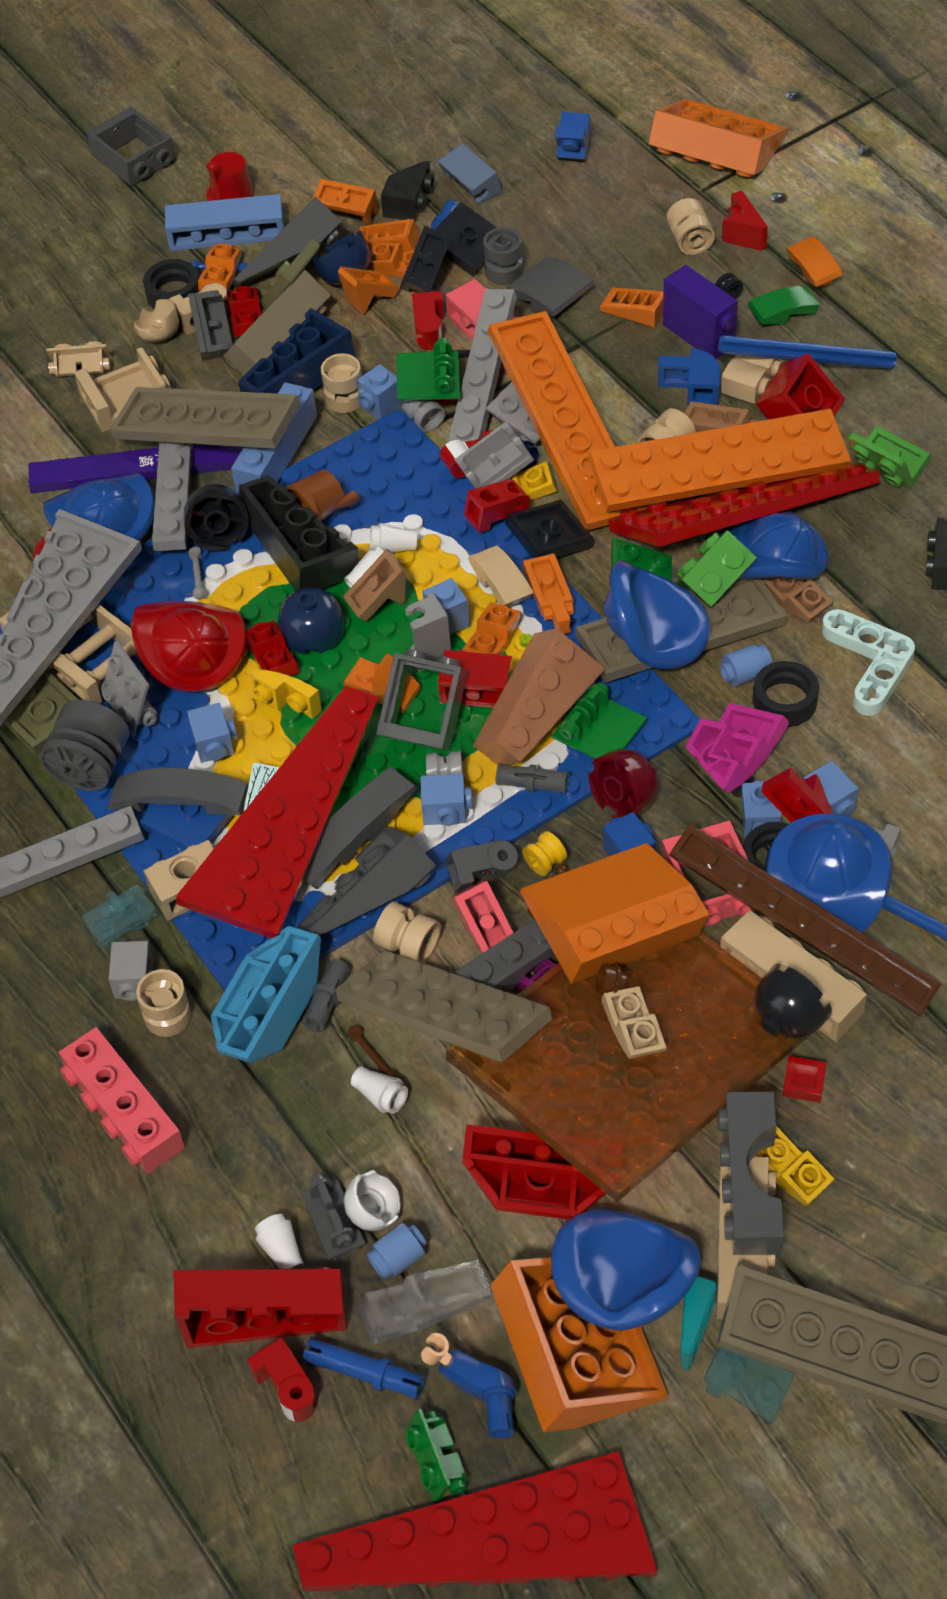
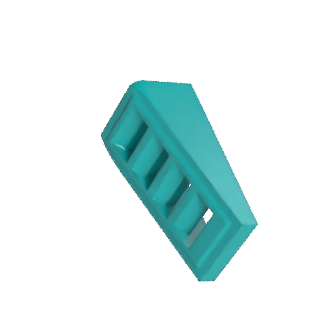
M697 1276L694 1284L684 1296L680 1362L681 1368L688 1371L692 1369L717 1301L718 1286L716 1282Z

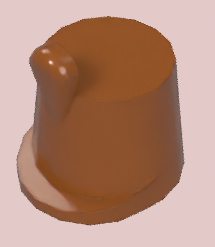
M324 469L284 487L296 497V503L303 508L309 507L314 511L320 522L340 508L355 505L360 499L356 491H351L344 496L338 480L333 474Z

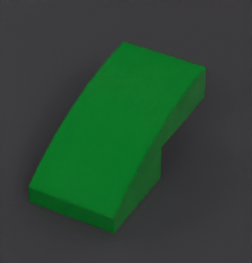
M794 286L760 295L750 300L748 306L761 324H786L791 314H816L820 304L807 286Z

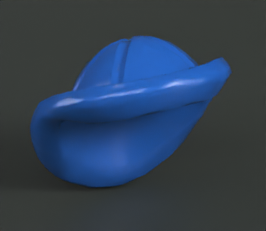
M134 473L114 478L93 480L78 485L44 502L43 511L52 528L56 521L55 514L61 509L140 541L148 533L153 522L155 495L147 480L141 474Z
M787 510L725 527L719 534L720 536L728 530L757 557L738 579L786 577L807 580L819 577L828 566V552L819 534L808 522Z
M624 560L616 562L610 571V590L603 609L604 616H606L611 630L621 640L626 642L629 650L640 662L651 667L673 669L685 666L697 659L708 643L711 625L704 606L696 596L686 588L667 578L636 567Z
M815 814L791 822L774 837L767 853L765 872L862 933L874 922L883 906L892 881L893 860L888 845L882 836L864 822L838 814Z
M607 1208L585 1211L564 1223L556 1235L551 1255L553 1280L564 1302L582 1319L608 1330H631L649 1324L666 1314L688 1293L698 1276L701 1263L699 1248L691 1237L655 1221Z

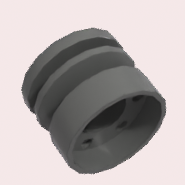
M83 699L71 700L63 705L54 724L53 732L49 734L47 742L39 756L41 765L49 775L67 786L84 791H99L106 787L116 766V759L120 757L130 735L128 725L117 713L97 702Z

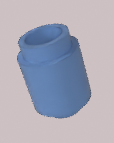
M751 644L723 655L719 669L726 683L730 682L734 687L755 680L760 670L773 662L765 645L757 646Z
M401 1223L372 1244V1250L366 1254V1257L377 1274L385 1281L391 1275L394 1278L425 1256L422 1247L427 1242L414 1225L407 1228L405 1224Z

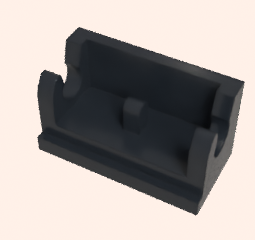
M424 226L400 289L409 291L412 288L419 291V293L431 291L451 242V236Z

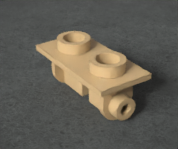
M91 341L82 346L58 344L55 348H46V352L51 360L48 363L49 373L55 374L56 377L73 376L74 372L77 371L78 364H82V369L86 368L89 374L105 373V370H111L110 358H112L107 344Z

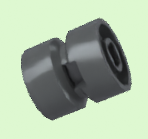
M500 227L489 231L483 241L485 275L494 284H512L523 275L522 237L516 230L507 227Z

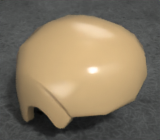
M159 299L156 301L153 311H147L143 308L139 319L134 322L136 334L143 340L151 343H158L171 338L179 327V315L176 304L169 299Z

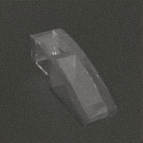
M474 1260L406 1276L402 1285L367 1292L361 1302L359 1311L371 1342L375 1344L447 1320L492 1298L493 1292L480 1261Z

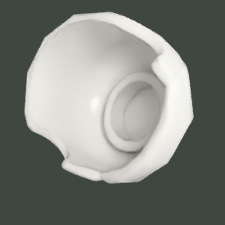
M374 1170L358 1174L348 1184L343 1197L346 1214L356 1226L363 1230L379 1231L391 1226L398 1219L401 1207L398 1189L389 1178L377 1174Z

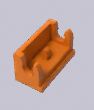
M321 179L313 198L316 196L329 210L362 216L366 225H372L371 214L377 216L380 210L375 190Z

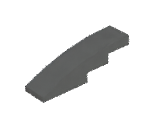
M391 766L364 786L328 820L304 880L317 889L339 862L345 866L366 839L372 841L385 828L417 787Z

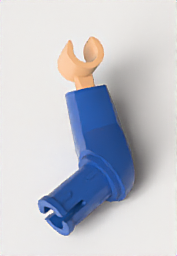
M432 1333L426 1339V1342L433 1346L436 1351L430 1347H425L421 1351L422 1361L429 1365L440 1362L441 1364L438 1369L440 1374L466 1394L486 1402L487 1432L489 1437L494 1436L495 1439H502L514 1435L512 1400L517 1394V1389L513 1379L503 1371L457 1349L447 1352L449 1343L446 1337L440 1333Z

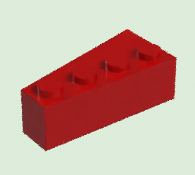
M317 1267L314 1269L173 1270L174 1312L186 1348L347 1330L344 1285L340 1269Z

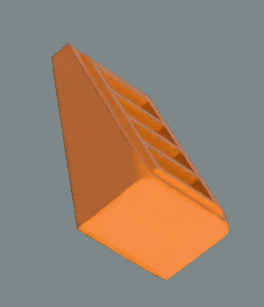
M414 219L366 225L359 228V231L362 232L367 241L370 251L373 244L397 242L401 243L403 251L415 250L420 238V233Z
M612 287L600 305V311L655 328L663 315V292ZM615 298L619 299L618 303H613Z

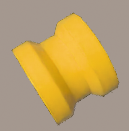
M544 831L539 835L538 841L535 844H528L522 849L524 859L532 870L540 876H546L552 871L554 864H561L567 859L565 847L549 831Z

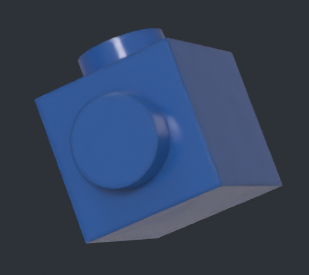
M634 812L624 817H617L603 827V848L609 856L648 843L656 851V841L650 826L646 822L641 823Z

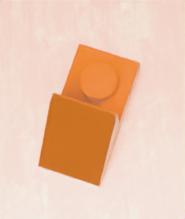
M342 266L338 270L346 300L362 315L366 313L373 297L381 299L382 296L395 298L399 287L383 272Z
M387 653L380 664L360 657L344 680V686L379 697L378 703L383 705L393 656ZM407 673L399 711L405 713L420 690V684L409 673Z

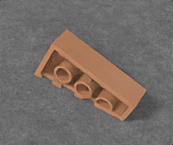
M557 628L534 633L473 746L497 765L499 763L521 762L605 668Z

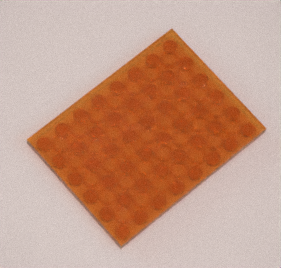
M701 932L696 937L620 965L621 972L626 974L624 989L640 986L649 1015L655 1014L667 1047L664 1052L629 1059L610 1025L601 1001L603 995L596 993L595 983L597 975L571 984L562 966L558 963L516 995L548 1006L552 1020L504 1062L496 1061L454 1044L446 1049L445 1059L612 1199L619 1202L718 1116V1107H725L726 1092H746L809 1037L791 1039L780 1034L774 1037L767 1033L759 1023L761 1017L756 1011L754 998L757 985L762 978Z

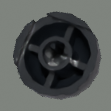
M211 484L197 489L189 496L184 506V528L189 537L193 539V543L198 547L209 551H223L228 549L229 545L235 541H241L246 534L249 525L248 511L241 496L232 488L221 484Z
M775 964L763 976L756 988L754 998L756 1011L761 1017L759 1023L767 1033L774 1037H777L779 1034L791 1039H802L810 1036L831 1017L832 1008L830 1004L825 1008L819 1001L823 993L808 978L791 967H788L783 972L779 970L781 964Z

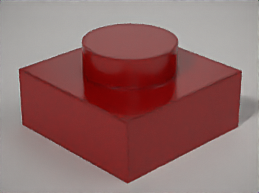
M788 1056L782 1097L821 1103L827 1062Z

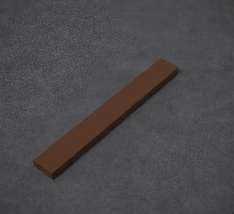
M691 824L688 825L669 853L670 857L919 1017L922 1016L942 985Z

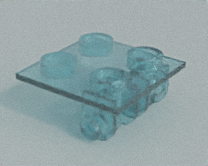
M718 1347L704 1377L707 1384L705 1390L710 1395L718 1398L721 1397L722 1393H725L768 1423L773 1424L795 1373Z

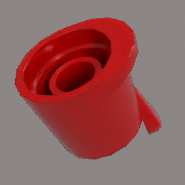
M236 152L219 153L206 164L210 183L206 193L207 201L254 196L247 164L241 154Z

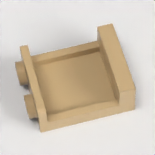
M142 347L136 349L138 356L136 363L95 379L90 377L86 368L74 372L79 394L102 432L110 430L136 387L171 389L165 374H159L155 358L152 355L148 357Z

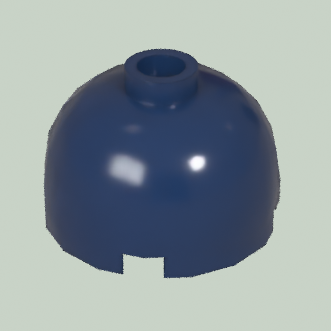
M358 231L356 236L354 233L349 234L325 248L326 255L320 257L317 253L310 260L316 272L324 281L329 284L340 285L341 281L338 274L340 266L366 270L371 261V256L366 239L362 232Z
M313 587L298 589L289 594L280 606L278 627L284 636L286 646L297 653L307 654L306 650L316 649L318 653L326 652L336 646L344 634L345 621L341 606L329 592L323 589Z

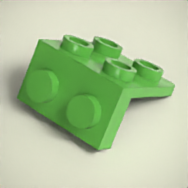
M877 425L867 440L852 432L847 438L852 448L851 452L857 460L856 463H865L866 467L879 470V473L883 475V479L894 487L902 485L911 490L932 459L930 453Z
M728 530L720 536L715 532L699 547L698 551L702 555L697 560L692 557L676 572V575L679 577L676 584L682 587L685 585L710 608L757 557Z

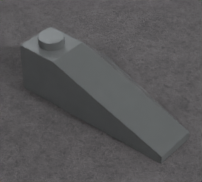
M315 196L234 278L232 286L237 288L254 282L278 270L286 260L292 263L312 238L320 244L319 247L324 243L329 246L340 235L337 230L341 220Z
M386 826L355 857L358 866L347 874H341L334 882L336 884V892L332 896L327 895L320 899L296 928L320 936L410 891L413 887H420L430 877L429 872L436 865L408 834Z

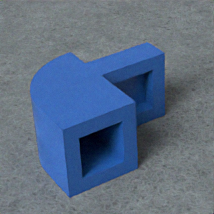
M561 112L560 126L556 125L555 139L558 145L557 158L587 159L592 129L590 114Z
M691 348L690 357L659 356L658 387L688 388L687 406L691 401L718 405L720 365L715 357L708 352Z

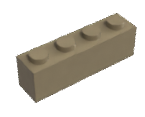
M304 270L231 346L224 356L245 375L261 358H268L272 354L271 348L278 341L284 342L290 336L289 329L295 323L301 324L306 319L305 313L310 308L323 314L327 309L324 303L331 294Z

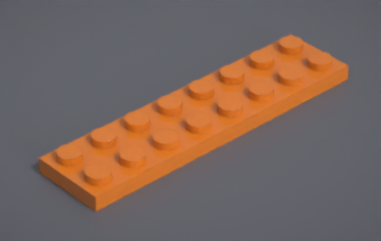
M543 311L490 324L488 334L582 525L587 531L609 525L608 519L620 516L619 512L622 510L606 512L588 457L590 451L615 446L547 312ZM645 505L633 507L639 510L646 509Z
M831 409L590 451L588 457L606 512L747 487L748 484L755 482L770 483L819 474L824 471L846 469V466L851 464L852 461Z

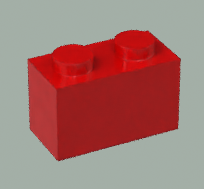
M444 650V657L460 660L459 667L468 670L461 705L494 708L513 673L512 656L496 653H474L464 650ZM439 673L438 690L440 703L447 704L453 679L451 675Z

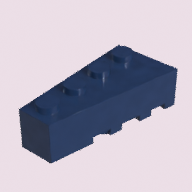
M310 308L305 313L306 319L301 324L295 323L289 329L290 336L284 342L278 341L271 348L272 354L268 358H261L238 381L240 392L278 394L285 382L314 390L323 383L321 365L328 357L341 353L356 357L351 331Z

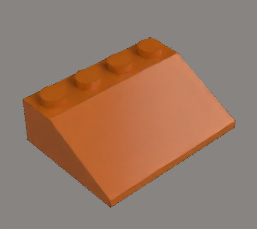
M685 98L655 110L649 145L656 146L657 151L661 153H680L688 161L699 162L701 159L710 162L709 166L713 168L726 169L728 167L735 169L736 174L740 176L752 177L765 169L788 134L789 127Z
M648 843L523 887L520 890L523 899L571 984L597 975L603 964L612 966L613 963H617L620 966L696 937L710 915L692 884Z
M551 1257L510 1260L490 1285L543 1433L580 1428L663 1401L668 1397L642 1327L631 1330H608L579 1317L564 1302L555 1286L551 1269Z

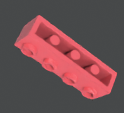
M97 1027L58 1052L63 1063V1067L59 1069L61 1075L71 1088L75 1085L80 1088L82 1093L79 1096L89 1112L94 1113L97 1110L103 1119L100 1120L103 1129L112 1140L116 1137L120 1139L123 1143L121 1150L133 1167L139 1164L148 1175L185 1149L180 1130Z

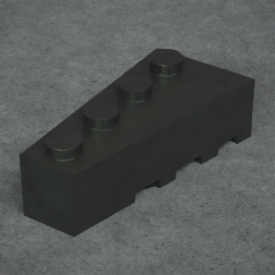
M269 475L239 485V495L243 499L249 515L248 526L295 591L307 587L322 589L341 582L358 564V547L351 541L346 543L339 537V532L331 525L326 527L317 519V514L309 507L303 508L296 503V497Z

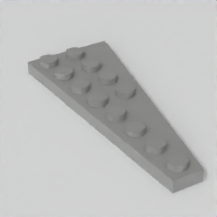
M61 509L57 511L51 531H47L44 537V547L40 555L36 554L33 561L34 568L28 580L23 582L7 615L8 623L3 633L0 634V726L140 553L142 548L139 540Z

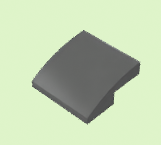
M547 256L509 285L507 289H514L517 299L531 302L535 313L546 311L549 316H556L594 286L593 279L578 268L559 259Z

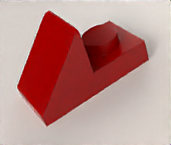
M742 190L732 193L731 207L728 208L729 217L724 218L722 223V240L726 243L751 249L765 250L767 248V224Z
M789 768L763 782L761 792L790 822L815 814H833L817 774L802 780L792 768Z

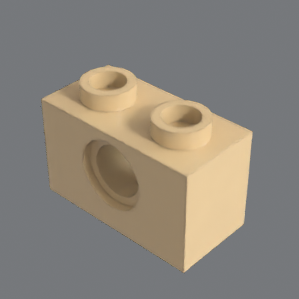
M209 840L198 845H192L185 851L166 860H160L143 870L149 891L166 921L190 911V909L176 905V897L214 849Z

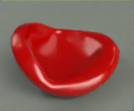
M161 601L138 606L135 608L132 616V638L142 664L158 682L171 689L183 692H203L214 689L225 683L235 673L246 651L247 634L244 621L237 611L228 607L195 601Z

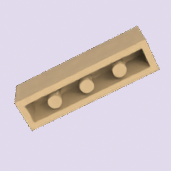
M749 910L721 937L720 958L757 985L775 964H781L779 970L783 972L788 967H791L808 978L823 993L819 999L823 1007L825 1008L830 1004L832 1008L831 1017L818 1030L833 1041L837 1042L864 1014L867 994L858 983L845 979L834 971L833 967L826 960L816 958L806 951L798 940L792 937L788 938L778 931L767 918L759 917Z
M753 1157L747 1166L752 1181L766 1194L775 1196L776 1173L768 1172L769 1157ZM721 1166L719 1179L716 1319H723L734 1273L739 1265L767 1274L768 1269L775 1270V1255H733L732 1240H725L724 1216H731L730 1203L722 1202V1179H729L728 1167Z

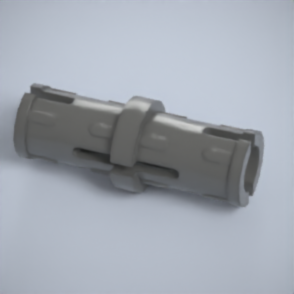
M499 763L495 781L496 785L526 788L527 792L535 793L536 789L566 794L569 784V772L539 769L538 765L530 764L529 767Z
M337 959L328 961L321 981L313 989L310 1006L302 1019V1024L307 1029L314 1032L324 1031L333 1007L339 1004L335 989L344 983L350 971L349 966L345 962Z

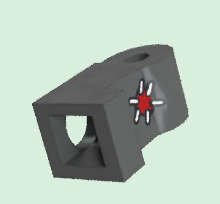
M504 840L452 850L446 857L445 863L454 894L471 887L475 882L474 879L486 876L494 879L505 877L516 864L518 854L516 848L510 842Z

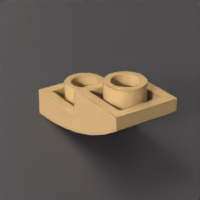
M498 545L469 556L468 560L482 586H490L499 604L510 607L531 598L533 595V591L521 571Z
M640 986L618 990L617 993L613 991L603 994L601 1001L619 1044L629 1059L664 1052L667 1049L655 1014L649 1015Z

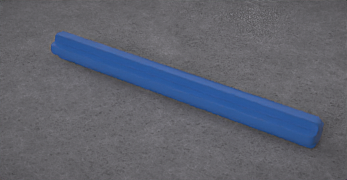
M724 335L720 336L718 342V351L723 354L792 360L809 353L815 362L893 369L897 360L895 352Z

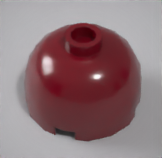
M619 748L593 760L592 764H595L594 770L589 773L588 780L591 793L602 810L608 805L617 813L611 816L615 819L617 817H624L632 812L637 816L650 807L657 795L658 781L652 764L645 756L635 750Z

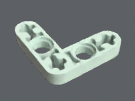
M840 609L831 610L823 618L822 634L825 639L873 659L855 688L853 705L856 711L862 715H876L883 710L910 667L914 658L915 644L906 635ZM869 634L876 637L877 641L874 643H864L859 637ZM899 649L903 650L899 654L894 653L897 652ZM880 670H886L891 672L893 677L883 680L878 678L875 673ZM872 688L876 690L875 698H871L869 701L864 700L870 696Z

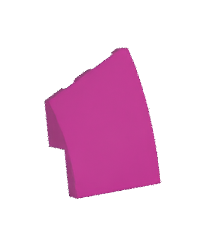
M729 703L719 722L700 718L685 748L724 792L730 793L745 782L762 765L781 739L789 725V721L783 715Z

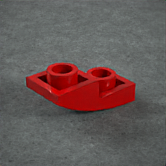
M240 286L233 291H228L234 337L242 336L261 316L257 287Z
M274 620L257 623L252 628L246 630L247 644L259 670L273 671L289 676L299 673L297 663L288 650L284 636Z

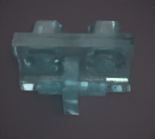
M137 884L119 895H116L113 891L105 895L107 902L82 915V919L99 945L109 948L112 942H119L120 935L131 929L140 930L149 925L150 918L157 915V911Z

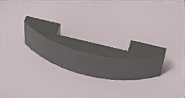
M152 768L139 770L117 778L108 808L109 810L118 811L131 806L133 811L142 812L145 803L204 806L207 814L241 815L248 791V784L229 776L195 769Z

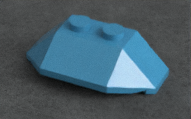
M287 926L280 931V935L265 941L244 957L211 1014L216 1048L220 1054L252 1063L283 1049L310 1001L313 989L317 984L321 938L318 934Z

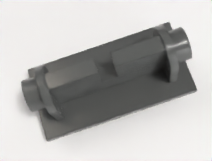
M323 1174L312 1177L309 1190L302 1192L301 1196L328 1259H334L365 1246V1241L358 1226L351 1221L345 1212L344 1193L337 1178L331 1181L325 1178Z

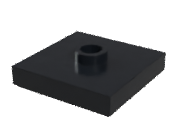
M460 202L434 230L452 237L445 256L474 276L485 264L484 237L489 231L497 227L463 202Z
M562 500L506 515V526L532 558L553 553L558 558L593 547L594 538Z

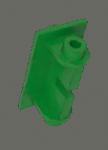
M422 1408L418 1409L405 1428V1438L409 1450L414 1452L420 1467L421 1483L429 1491L433 1504H437L447 1490H450L452 1495L464 1492L467 1489L465 1482L468 1480V1477L457 1452L447 1455L442 1453L443 1450L452 1449L454 1446L444 1417L439 1416L437 1411L424 1415Z

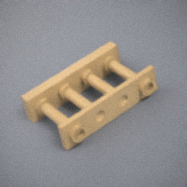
M98 604L80 628L90 621L100 630L70 654L59 652L47 667V670L79 700L83 699L100 704L102 698L99 687L100 682L106 676L108 659L92 671L87 670L85 672L78 667V664L111 638L120 643L130 658L133 655L139 660L140 658L134 647L131 628ZM8 613L0 618L2 633L8 623Z

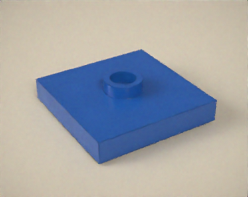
M154 804L142 818L140 824L143 830L185 851L188 847L198 845L207 840L211 843L233 815L207 814L204 806Z

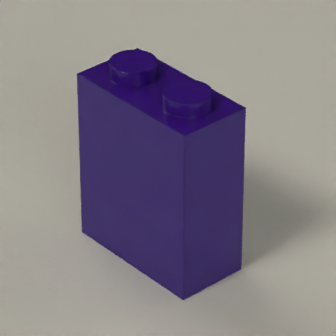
M684 265L664 279L663 325L694 348L708 352L716 360L724 355L718 351L720 336L736 337L738 301L695 270Z

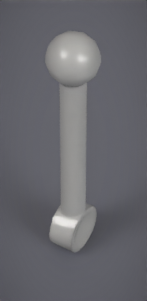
M192 547L188 550L189 558L193 561L195 589H193L192 595L195 599L200 600L205 597V590L201 586L199 559L202 557V553L199 547Z

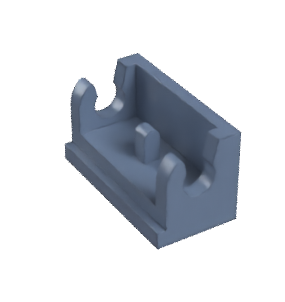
M463 143L438 161L439 166L446 170L445 175L449 178L454 177L469 190L471 195L475 196L485 189L484 193L475 200L478 204H483L496 194L502 193L497 172Z

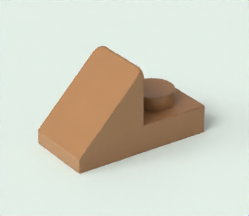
M386 549L343 597L357 617L367 621L388 598L400 604L404 603L406 571L392 552Z

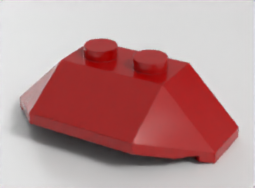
M466 1124L462 1164L495 1210L569 1220L587 1211L620 1182L623 1144Z

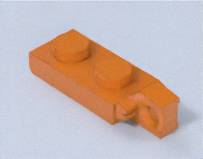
M555 554L522 561L523 571L533 591V596L541 616L543 615L545 621L552 619L554 628H557L563 634L571 633V619L569 615L574 614L573 598Z

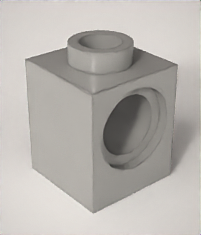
M148 941L112 942L108 980L115 999L137 1000L136 989L139 981L143 976L153 971L154 959Z

